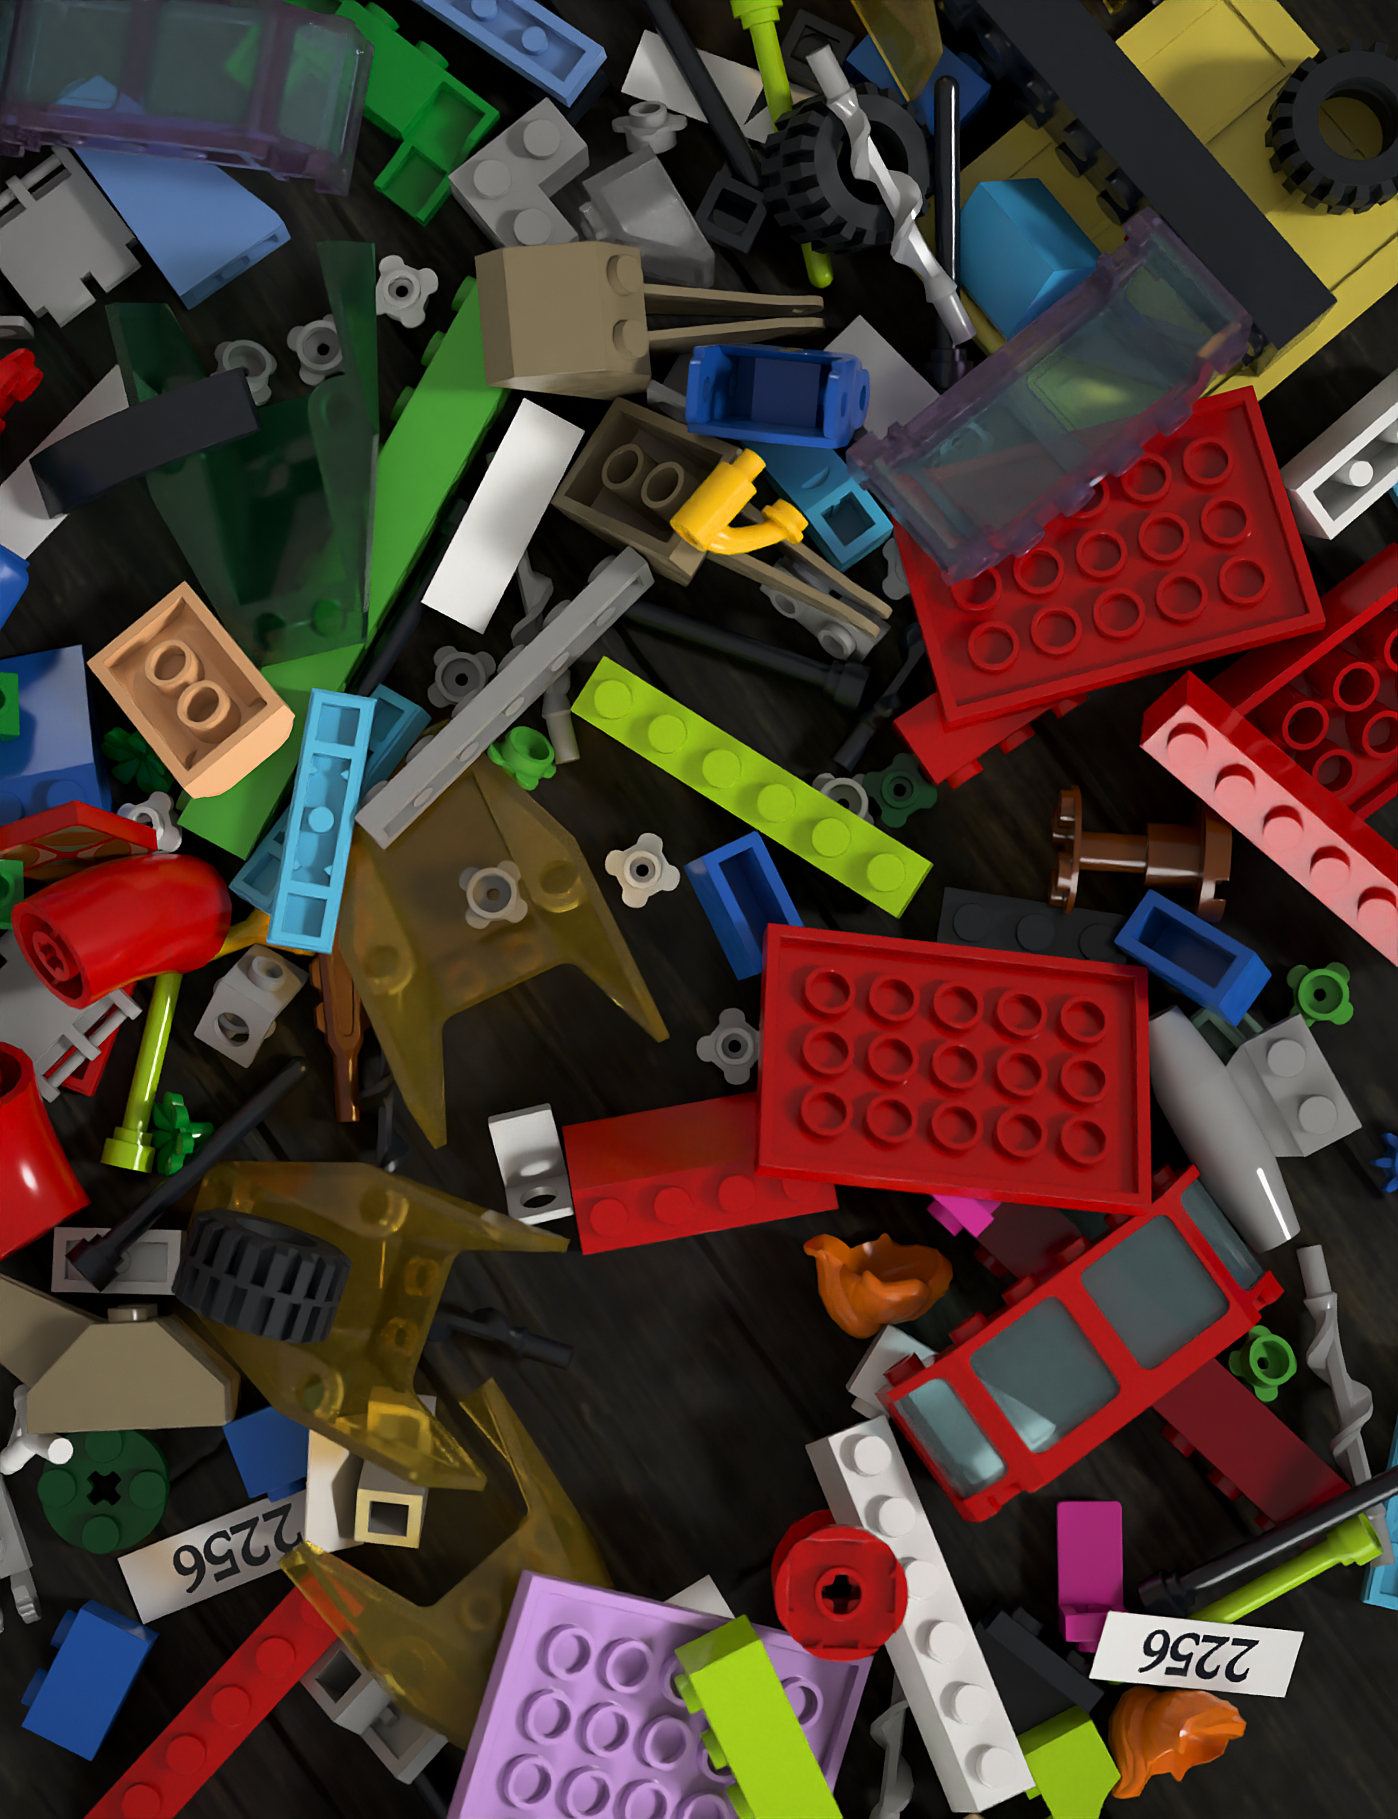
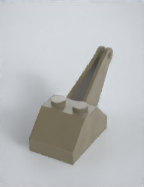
M582 241L505 247L475 256L487 386L614 401L617 396L629 400L647 395V386L651 380L650 359L694 352L695 346L706 344L753 343L778 338L812 336L826 331L825 319L816 317L774 318L647 331L646 314L780 317L816 313L824 309L822 297L812 295L776 296L643 283L640 248L601 241Z
M619 396L616 397L549 503L573 522L617 550L623 552L628 546L632 547L647 561L650 570L685 587L688 586L705 558L825 612L870 638L875 639L881 629L859 612L746 553L718 554L707 549L705 552H702L685 541L671 526L670 520L721 461L732 465L743 451L712 436L688 433L687 425ZM749 502L733 518L744 527L765 522L760 511ZM783 539L771 545L843 597L874 615L887 620L893 610L886 603L852 582L801 542L795 545Z
M0 1272V1363L30 1388L26 1393L27 1434L224 1426L242 1414L241 1375L176 1314H158L157 1303L121 1304L118 1305V1308L108 1309V1318L105 1319Z

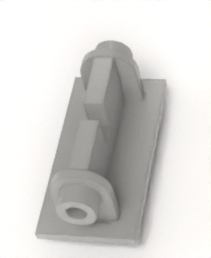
M780 557L773 568L831 596L829 594L832 591L831 587L788 557ZM764 584L760 587V590L770 598L773 606L781 614L796 619L818 638L821 646L830 655L843 659L846 662L848 658L862 662L873 646H876L891 628L883 618L874 615L843 596L839 601L859 612L881 629L875 639L862 634L825 612Z

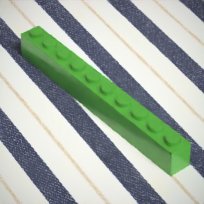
M470 275L462 282L453 300L451 309L458 313L446 334L438 330L423 354L421 365L427 367L417 388L414 389L407 386L393 408L390 419L397 424L386 444L384 445L377 441L367 454L360 470V475L365 477L366 480L355 500L347 496L338 507L329 527V530L336 533L325 555L316 552L307 563L299 580V586L303 587L305 591L294 611L285 608L275 621L268 637V641L275 644L263 667L256 663L254 664L295 715L289 737L280 748L224 793L217 796H204L194 799L183 789L176 803V809L182 811L177 824L245 861H248L271 830L294 789L311 688L340 693L348 691L441 521V518H439L440 513L451 495L455 496L513 390L511 388L486 385L477 279Z

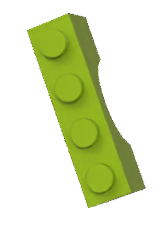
M1075 1705L1018 1735L1016 1739L1036 1785L1025 1790L1030 1800L1042 1794L1052 1813L1051 1816L1045 1819H1099L1103 1802L1110 1790L1121 1778V1775L1088 1713L1078 1705Z

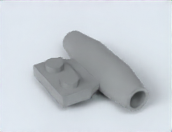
M1177 1004L1149 1016L1150 1083L1157 1103L1189 1161L1200 1172L1198 1177L1206 1192L1256 1254L1268 1251L1291 1239L1301 1229L1276 1157H1306L1362 1127L1359 1118L1300 1011L1243 1040L1226 1065H1224Z

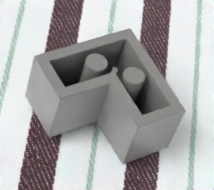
M546 97L452 172L448 179L454 198L496 249L579 242L578 233L549 198L590 166L588 145L550 99Z

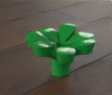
M115 727L104 735L105 741L101 744V750L107 758L119 761L111 770V773L119 782L128 784L136 777L139 788L149 795L157 791L169 792L175 777L167 771L166 765L139 730L130 734L119 727Z
M166 1092L163 1103L154 1102L151 1114L153 1122L158 1129L148 1130L147 1133L153 1134L150 1147L156 1148V1151L160 1150L156 1159L158 1173L169 1176L180 1170L183 1166L185 1155L192 1153L193 1148H197L214 1131L213 1125L210 1122H190L187 1108L184 1106L183 1096L178 1093Z

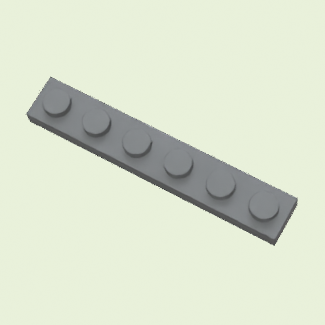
M630 546L617 557L610 555L603 559L591 572L588 578L589 585L572 602L564 600L551 610L543 622L544 630L527 646L521 644L512 649L500 662L497 668L498 675L481 692L478 689L473 690L459 701L451 715L453 720L436 736L428 735L421 739L407 755V765L390 782L388 780L380 781L366 793L360 803L361 810L353 818L383 850L655 582L647 561Z

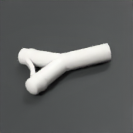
M25 1384L19 1385L14 1390V1407L17 1410L14 1427L7 1447L0 1453V1472L5 1475H11L20 1470L35 1454L53 1463L63 1464L71 1458L73 1453V1447L69 1440L55 1433L27 1434L26 1393L30 1388Z

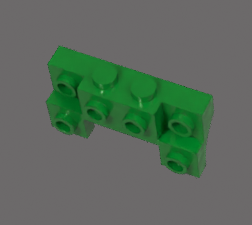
M268 0L251 32L224 67L227 74L275 112H278L306 75H311L401 145L374 181V186L376 190L425 227L452 194L448 176L474 156L500 125L499 111L446 71L449 66L448 62L433 47L421 40L413 46L396 33L399 28L398 23L385 10L373 2H369L364 8L355 0Z

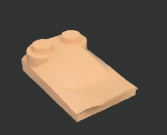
M186 581L182 582L86 662L183 789L194 799L204 796H217L232 788L280 748L289 737L293 727L295 715L287 703L277 694Z

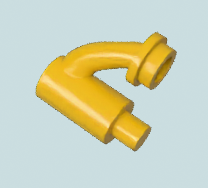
M747 448L732 465L721 461L670 520L674 530L696 549L705 552L707 549L713 553L729 555L750 552L775 544L783 539L797 545L803 539L802 531L807 527L808 522L792 505L782 499H778L772 506L766 505L760 512L765 522L739 528L728 526L756 493V489L751 482L766 466L757 454Z

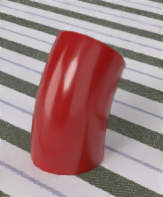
M149 853L109 860L61 879L13 906L11 922L14 936L22 954L38 979L55 997L67 1006L81 1010L109 993L133 982L158 975L186 974L204 967L221 950L229 933L232 903L226 882L210 863L194 855Z
M0 1042L1 1262L54 1230V1227H59L91 1204L53 1129L39 1089L33 1061L22 1049L5 1042Z

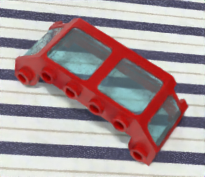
M1165 1164L1152 1172V1207L1144 1217L1108 1213L1103 1219L1109 1228L1091 1241L1088 1240L1085 1234H1082L1067 1243L1052 1256L1058 1266L1039 1280L1031 1272L1016 1281L1001 1293V1297L1006 1304L988 1318L981 1311H978L962 1321L948 1333L954 1343L941 1353L933 1354L920 1360L917 1354L912 1352L883 1373L889 1383L874 1393L965 1522L980 1523L996 1514L1002 1505L1019 1492L1027 1489L1030 1494L1048 1484L1252 1329L1262 1318L1258 1311L1267 1304L1269 1305L1276 1301L1283 1294V1288L1271 1271L1262 1270L1199 1182L1197 1177L1200 1175V1172L1194 1164L1174 1171L1169 1164Z

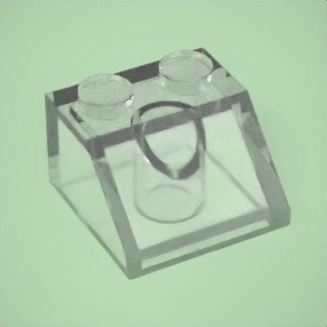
M650 144L582 182L584 205L578 207L584 220L580 225L588 241H601L640 248L643 275L692 288L707 289L714 284L715 254Z

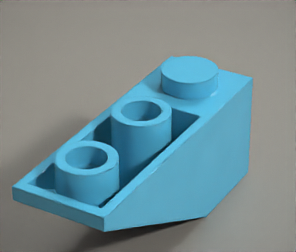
M737 439L744 449H750L764 461L766 466L761 471L781 499L788 502L803 515L808 522L804 530L830 565L839 572H845L890 538L894 526L857 476L832 448Z

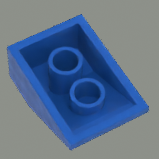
M82 644L0 660V672L18 674L20 736L12 742L0 741V827L72 800H77L115 814L105 757L101 750L102 741L88 664L86 663V653Z

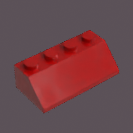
M757 1091L562 1127L571 1192L583 1255L838 1209L835 1186L832 1183L754 1175Z

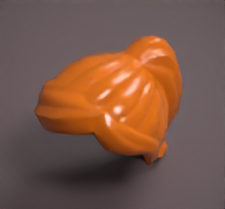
M883 1233L878 1240L858 1244L851 1249L839 1238L828 1234L816 1235L803 1245L805 1253L814 1256L816 1259L818 1293L827 1313L848 1335L857 1339H867L877 1334L885 1324H897L918 1319L927 1313L934 1303L950 1289V1282L953 1277L952 1263L944 1254L937 1249L920 1244H898L887 1233Z
M1142 1684L1129 1688L1122 1694L1109 1717L1108 1744L1116 1768L1121 1775V1778L1111 1789L1112 1795L1121 1799L1138 1797L1149 1778L1157 1774L1170 1772L1176 1781L1181 1782L1186 1771L1192 1766L1208 1763L1223 1755L1229 1740L1243 1736L1247 1722L1239 1715L1238 1709L1228 1701L1221 1700L1204 1690L1189 1688L1160 1692L1151 1686Z

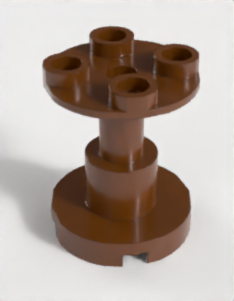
M1071 785L1069 790H1060L1058 808L1053 807L1050 845L1061 846V852L1057 853L1056 867L1051 869L1049 874V907L1062 908L1063 914H1071L1076 897L1079 870L1140 873L1142 886L1186 889L1188 912L1206 923H1219L1221 921L1226 899L1213 897L1215 884L1221 885L1222 881H1229L1232 825L1199 796H1197L1194 804L1191 825L1146 822L1143 835L1082 831V804L1079 786Z

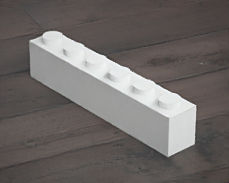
M885 1414L857 1423L805 1445L836 1524H851L869 1530L889 1544L904 1569L909 1595L906 1615L896 1633L894 1634L893 1632L884 1644L952 1812H980L1036 1786Z

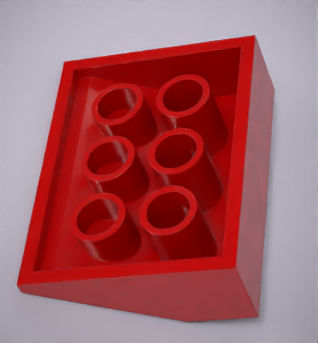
M1396 542L1391 543L1319 598L1326 619L1323 630L1255 647L1206 684L1362 820H1365L1398 795V543Z

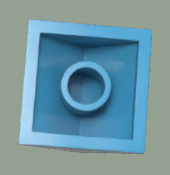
M1039 178L979 182L960 211V285L1008 344L1113 272L1109 261Z

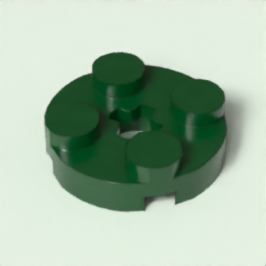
M140 1429L72 1432L64 1437L72 1444L73 1453L71 1458L63 1464H56L46 1460L43 1474L39 1479L37 1487L45 1516L53 1529L70 1544L99 1555L127 1549L143 1540L163 1519L169 1502V1466L158 1444ZM95 1471L104 1477L112 1472L118 1474L121 1479L115 1488L121 1496L118 1502L113 1504L106 1498L98 1502L92 1497L91 1492L95 1486L90 1478Z

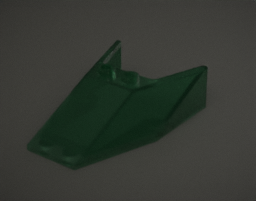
M327 240L316 244L346 374L321 382L313 390L312 394L258 408L257 410L264 427L263 430L215 451L196 453L146 475L152 500L226 630L257 669L367 642L379 443L375 243ZM112 303L105 305L129 407L173 389L210 377L168 303Z

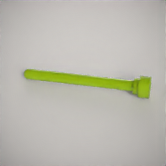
M730 0L734 19H741L743 30L750 29L774 133L778 132L774 123L781 114L791 111V106L794 105L774 24L780 21L778 9L783 7L782 0ZM811 242L802 244L801 248L809 281L817 288L829 286L834 277L829 253L821 254L812 251Z
M183 974L156 976L122 1128L115 1126L113 1138L106 1137L100 1163L151 1173L156 1148L150 1147L153 1134L147 1133Z
M1363 1512L1326 1531L1327 1539L1184 1619L1230 1624L1339 1562H1342L1345 1566L1353 1562L1362 1566L1383 1554V1545L1373 1525ZM1105 1680L1107 1683L1111 1685H1120L1124 1683L1122 1681Z

